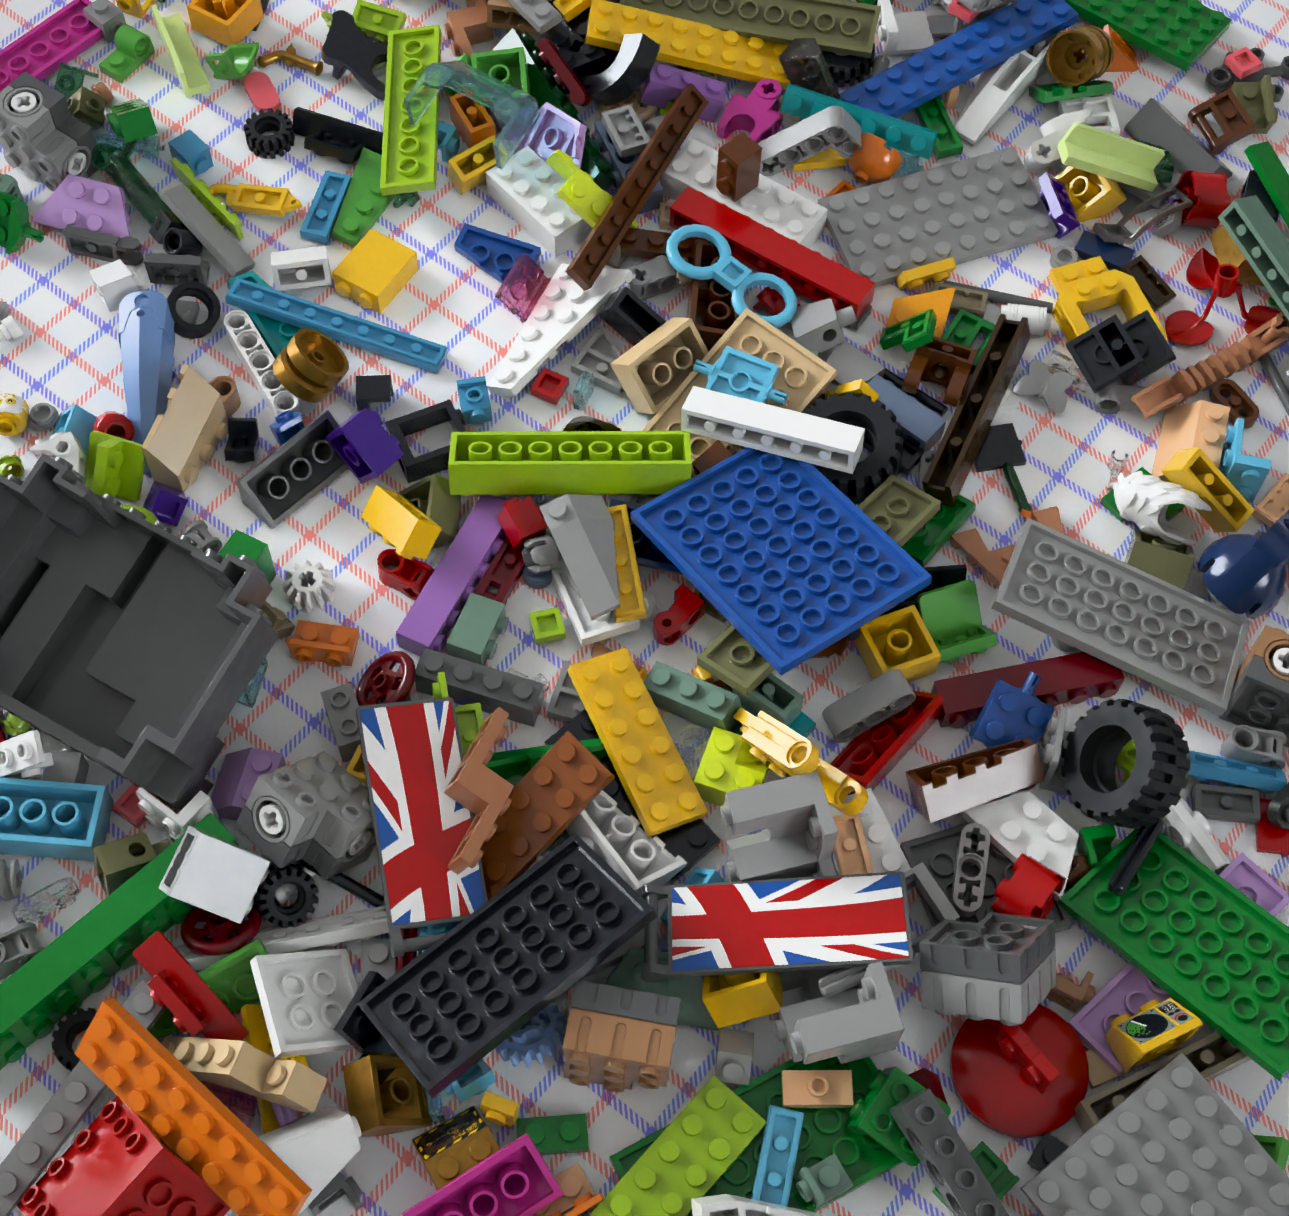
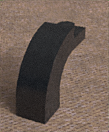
M643 33L625 34L619 53L608 69L597 75L577 76V78L585 87L591 99H595L605 106L615 105L631 96L645 81L656 61L661 45Z

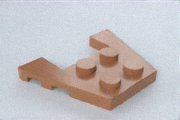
M1057 506L1032 513V520L1063 534ZM976 528L952 534L950 538L951 545L956 550L960 548L967 555V560L973 566L978 565L987 574V579L999 589L1016 544L988 551Z

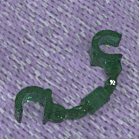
M1135 138L1134 141L1164 150L1165 156L1162 161L1166 162H1159L1154 168L1157 182L1171 183L1175 163H1173V157L1170 155V152L1160 145L1157 146L1139 141Z

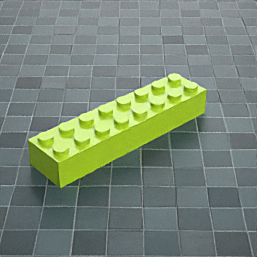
M685 431L452 432L448 461L450 495L530 496L549 494L560 496L562 494H610L619 496L622 494H640L648 496L651 494H664L691 479L690 433Z

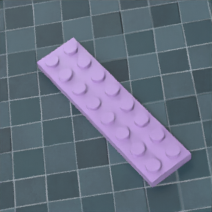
M1243 852L1219 874L1220 877L1274 917L1289 904V894ZM1128 963L1068 1024L1076 1032L1079 1039L1118 1075L1124 1069L1104 1037L1112 1027L1110 1022L1125 1013H1128L1130 1017L1140 1013L1139 1008L1154 999L1161 1003L1172 998L1184 1008L1185 1006L1131 963Z

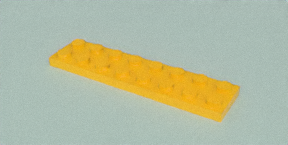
M605 0L591 1L586 44L619 51L625 34L643 33L661 45L656 58L659 61L753 83H758L763 79H773L780 83L783 90H786L787 85L791 82L793 45L763 41L757 37L747 38L738 35L732 30L723 31L707 24Z

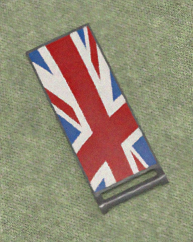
M452 697L363 705L356 708L390 934V948L393 958L403 957L406 952L426 950L446 934L403 939L401 930L462 922L488 901L481 859L474 868L467 867L458 875L447 868L474 819L471 811L444 794L446 787L463 759Z
M904 872L669 886L647 883L641 887V897L654 909L657 915L653 921L644 927V965L641 966V979L645 982H657L665 978L868 967V964L882 961L883 966L913 963ZM663 898H668V965L658 964V901Z

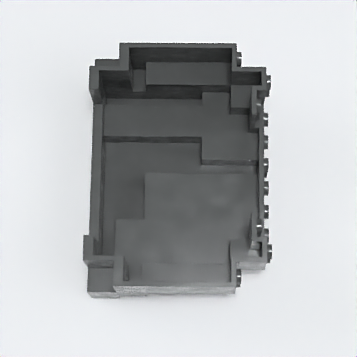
M42 454L24 481L11 474L7 478L0 475V707L181 811L200 790L208 795L214 786L205 777L225 745L216 736L279 637L271 627L273 622L263 616L264 612L260 609L273 588L266 581L267 574L258 569V564L249 557L241 554L237 558L227 553L225 558H223L210 548H207L204 552L197 548L198 544L191 538L183 534L178 538L171 534L172 530L165 524L157 520L154 524L146 521V515L133 507L126 510L120 507L121 502L111 495L105 493L101 497L92 492L83 483L85 478L73 470L74 466L59 456L52 459Z

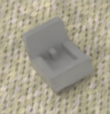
M96 0L83 8L85 17L102 30L104 40L108 43L115 39L117 30L126 24L123 11L109 0Z

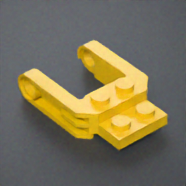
M1101 256L1050 269L1048 277L1059 294L1052 315L1067 342L1090 330L1083 314L1109 308L1118 303L1128 321L1148 310L1168 343L1163 326L1133 276L1115 269L1109 271Z
M741 707L737 710L733 718L742 725L739 731L743 733L742 739L752 747L749 753L762 763H765L767 760L771 762L768 768L784 779L786 775L792 777L818 771L829 805L847 816L856 815L863 810L868 801L867 790L857 781L819 758V750L812 742L763 711H760L757 715L758 717H755ZM855 791L854 798L849 803L844 804L847 795Z

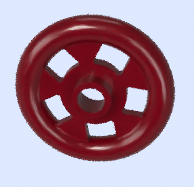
M402 651L388 652L377 658L367 668L359 681L356 690L358 705L379 704V700L382 699L385 700V703L404 702L415 681L416 670L413 659ZM396 663L400 664L396 672L392 671ZM372 691L373 696L368 699V694Z
M254 904L247 915L248 920L241 922V924L195 907L184 918L181 924L180 936L184 945L195 953L207 956L224 955L237 951L250 943L260 930L262 918ZM198 922H205L202 929L195 928ZM235 932H239L238 935H236V936H234V937L228 939V938H229L230 936H232ZM206 936L214 939L212 942L203 941Z

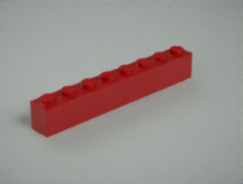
M687 187L670 206L669 226L679 229L685 225L699 224L717 230L728 241L731 256L757 272L776 275L785 280L794 291L815 302L832 299L836 311L852 306L858 320L873 301L876 283L869 278L861 276L844 265L822 256L819 252L813 251L797 241L777 233L772 228L752 220L749 216L740 214L727 205L707 197L702 192ZM692 237V238H694V239H696V240H697V239L706 240V239H704V238Z

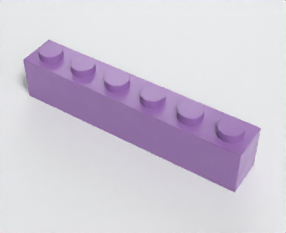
M481 495L396 631L398 647L420 657L424 648L438 652L444 649L447 642V634L451 628H454L470 593H474L478 583L504 543L506 534L496 517L503 510L502 505L507 502L506 500L497 496Z

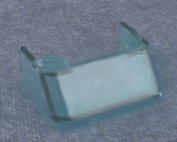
M462 61L436 62L427 66L404 99L410 124L415 126L438 92L444 87H448L493 109L495 118L505 124L492 144L497 168L502 170L539 115L537 100L533 96Z

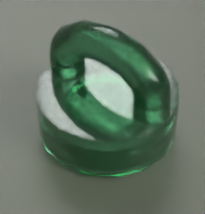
M418 192L395 194L397 198L393 202V207L397 209L404 203L414 207L420 200Z

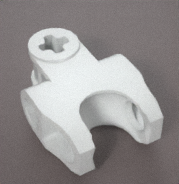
M1089 109L1064 113L1043 124L1040 127V131L1044 137L1033 142L1024 156L1023 162L1027 170L1039 174L1057 165L1061 167L1062 171L1067 168V165L1062 164L1057 145L1075 122L1084 124L1088 121V118L1092 116Z

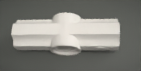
M1181 796L1177 805H1171L1169 807L1171 812L1162 819L1167 826L1168 838L1218 874L1231 862L1212 838L1211 828L1206 818L1200 812L1192 811Z

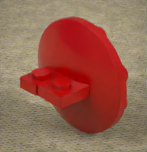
M1040 1004L1026 1017L1023 1024L1015 1026L1004 1025L999 1020H972L967 1018L952 1044L950 1074L958 1098L977 1121L997 1133L1015 1138H1034L1052 1133L1065 1125L1075 1115L1074 1108L1080 1101L1084 1100L1087 1093L1089 1065L1081 1040L1061 1016Z

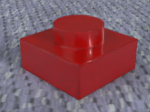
M543 368L530 388L531 395L557 405L569 386V378Z

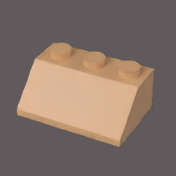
M1199 400L1166 409L1151 475L1160 477L1162 481L1170 482L1161 472L1164 466L1178 450L1198 447L1219 469L1230 407Z

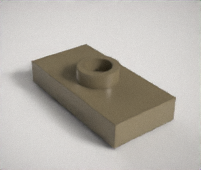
M934 281L932 291L955 288L949 313L957 315L961 308L980 318L984 317L989 293Z

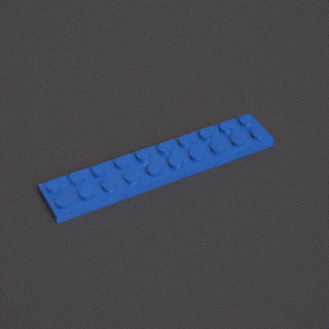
M1018 0L833 98L897 118L1078 22L1079 14L1064 0Z

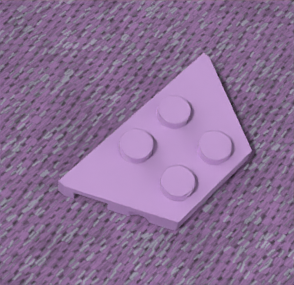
M546 102L533 117H530L523 123L525 128L517 136L511 134L507 139L508 142L520 150L529 146L545 162L552 153L560 149L568 154L581 169L587 126Z
M71 174L66 176L32 219V222L61 230H65L67 225L111 234L120 238L131 237L128 225L130 218L125 208L126 198L124 189L119 186Z

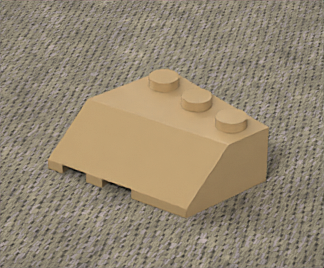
M183 364L179 372L183 375V378L178 388H171L167 395L169 401L165 414L157 415L142 445L153 480L179 489L183 493L190 484L197 480L200 469L205 462L210 461L214 454V449L220 440H224L228 435V420L220 393L187 364Z

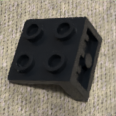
M369 971L334 1030L360 1053L399 1057L357 1004L386 981L378 972Z

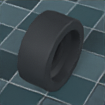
M193 281L180 283L172 289L167 297L169 309L175 322L174 331L181 337L189 339L204 337L212 331L220 317L221 305L217 295L211 288L202 283ZM183 296H191L201 300L208 309L207 320L199 325L190 324L182 320L175 309L178 299Z

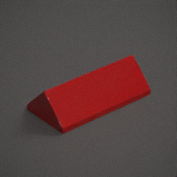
M913 690L916 699L910 706L853 738L830 765L857 781L865 789L871 788L873 791L936 722L945 699L939 694ZM855 791L850 792L848 795L854 794Z

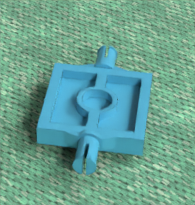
M725 346L720 358L713 365L699 359L694 364L693 371L708 376L705 389L761 403H766L769 399L783 406L786 404L785 401L788 399V394L773 389V383L780 371L779 365L729 346Z

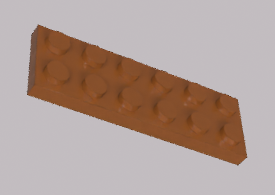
M569 731L513 787L509 798L512 800L511 804L502 816L498 815L494 822L498 825L495 833L488 842L484 841L480 848L483 851L481 864L488 900L492 898L491 885L503 882L506 887L521 876L536 861L537 857L556 840L615 778Z

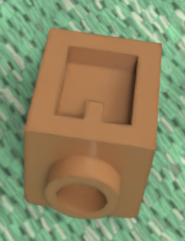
M1088 971L1078 986L1067 975L1056 973L1057 985L1049 991L1045 998L1075 1013L1081 1003L1086 1005L1092 997L1095 987L1090 985L1094 974Z

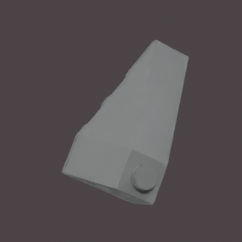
M565 494L540 506V510L591 620L619 608V584L615 557L617 555L614 543L615 527L613 518L602 496Z

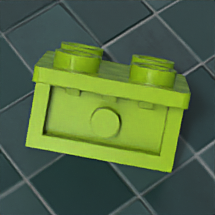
M97 430L90 432L85 485L101 497L106 493L112 497L117 496L133 502L139 501L146 461L142 444Z

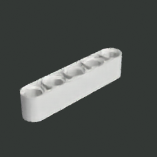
M242 310L228 312L223 321L229 342L274 418L288 410L302 414L298 397L285 389L277 379L273 370L275 358L249 315Z

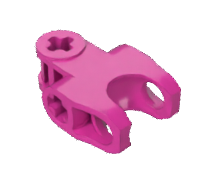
M763 79L757 83L748 97L735 93L725 106V110L717 125L716 136L724 139L733 131L745 130L751 133L749 138L758 144L760 141L776 134L783 122V114L779 113V98L782 92L780 83L773 79Z

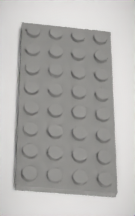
M1014 146L820 198L817 203L828 209L826 226L846 268L875 282V288L896 282V278L902 271L951 257L954 258L956 265L1054 238L1058 232Z
M1027 518L1023 524L991 607L1004 615L1219 716H1222L1227 710L1250 625L1249 620L1030 518Z

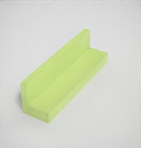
M151 5L157 30L185 97L211 91L208 79L180 13L161 17L157 5Z
M1075 122L1057 145L1062 164L1150 192L1158 185L1153 169L1165 156L1162 149L1079 122Z

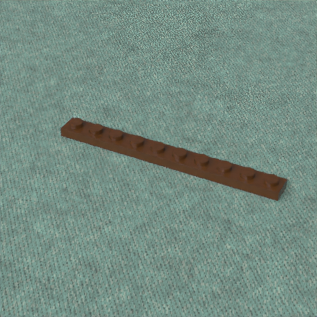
M692 83L684 86L565 272L584 291L590 289L707 106L708 101Z

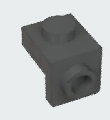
M339 1172L308 1207L314 1216H317L343 1195H346L357 1211L363 1207L358 1198L363 1192L352 1176L345 1180Z

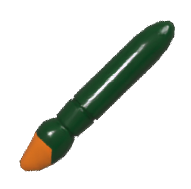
M1005 462L1003 472L1018 505V511L1025 520L1027 518L1033 519V509L1027 501L1016 471L1010 463Z

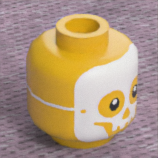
M10 393L0 394V435L10 437L19 435L24 432L27 426L29 406L18 395Z

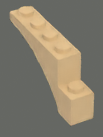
M166 1035L164 1041L161 1042L198 1080L247 1093L282 1105L292 1111L314 1113L328 1080L298 1061L275 1059L241 1040Z

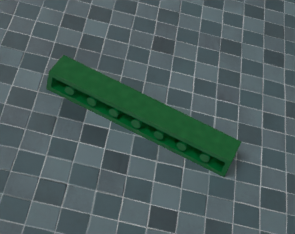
M513 27L493 50L524 47L528 63L532 110L529 112L533 117L548 102L583 123L577 116L579 112L576 107L566 98L568 95L566 90L555 80V72L539 56L540 50L534 45L536 41L533 36L527 31L521 32ZM587 127L581 170L588 173L593 178V181L603 191H606L616 179L610 171L612 166L601 156L599 152L601 148L590 138L588 134L590 130Z

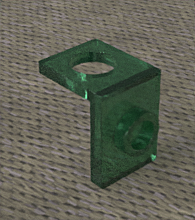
M60 63L54 89L64 94L66 100H68L83 86L85 75L98 78V74L76 66Z

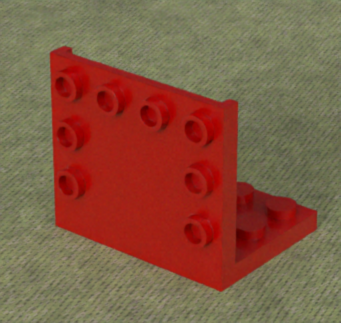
M118 1096L102 1108L100 1115L87 1129L82 1130L77 1135L74 1143L61 1157H58L51 1163L48 1171L35 1185L25 1191L22 1199L17 1204L23 1216H225L231 1209L206 1184L204 1179L193 1168L172 1153L152 1128Z

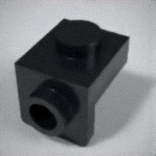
M229 418L227 422L229 437L224 449L225 461H236L238 463L255 461L260 445L258 420L256 418Z

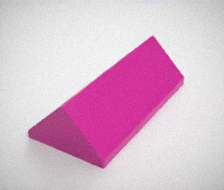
M525 1133L403 1212L402 1216H532L564 1195L540 1151L529 1135Z

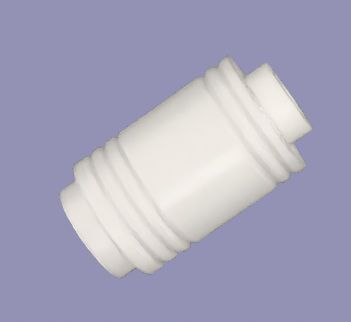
M1008 303L1007 306H1001L1000 314H1005L1007 320L1020 322L1022 317L1028 318L1030 334L1044 335V330L1050 331L1052 314L1047 313V307Z

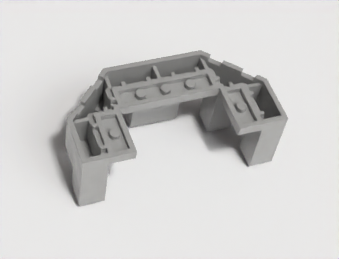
M818 771L726 792L724 805L720 806V812L724 825H730L733 836L764 830L763 832L726 840L729 862H726V871L730 882L836 875L831 855L838 830ZM882 961L868 964L865 975L861 979V984L829 998H825L818 987V980L843 968L779 972L783 992L804 987L800 989L802 1002L780 1007L777 1020L774 1021L777 1038L783 1042L793 1062L803 1060L805 1065L837 1056L840 1063L843 1064L896 1049L905 1028Z

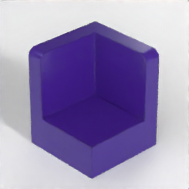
M153 481L143 508L154 513L158 521L177 527L188 499L181 490Z

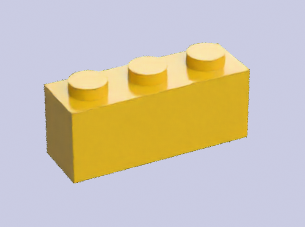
M1200 447L1178 450L1161 470L1171 483L1180 484L1182 488L1197 493L1211 507V512L1203 509H1194L1216 533L1238 532L1255 511Z
M376 485L360 516L370 524L369 530L383 536V542L397 548L395 552L409 560H412L414 556L426 560L442 529L401 494Z

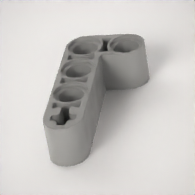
M840 106L827 107L758 143L762 147L760 174L764 176L775 175L830 147L842 157L852 158L854 143L857 144V150H862L861 126L844 108Z

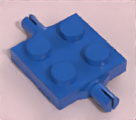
M1030 671L1022 688L1013 687L997 679L969 736L982 742L986 748L1025 737L1038 744L1055 711L1054 708L1041 702L1033 694L1042 677Z

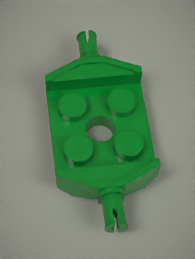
M0 191V246L7 248L5 253L17 252L25 244L26 238L41 243L44 240L43 235L45 233L31 227L28 206L23 199Z

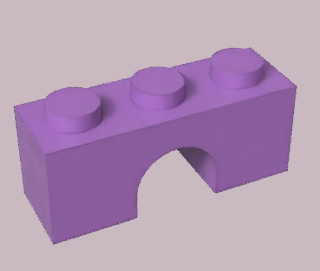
M655 62L649 75L641 84L640 102L665 109L670 100L679 96L684 86L692 83L708 101L707 106L698 119L714 123L725 103L726 83Z

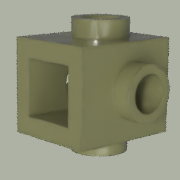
M82 86L67 100L71 114L81 122L91 126L93 131L100 129L104 124L105 98Z

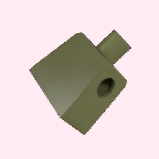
M141 832L94 847L97 877L106 897L171 845L169 839L151 845L147 834Z

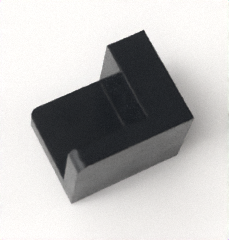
M391 375L356 376V405L358 412L366 407L370 409V403L391 401V396H393Z

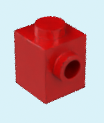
M531 496L521 500L519 497L508 500L502 505L503 510L496 517L513 549L523 545L525 540L540 536L547 528L540 507L534 503Z

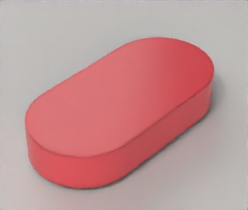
M263 72L248 74L244 79V87L255 110L258 113L261 109H263L264 113L268 112V108H272L273 113L277 109L279 110L281 107L280 98L268 75Z

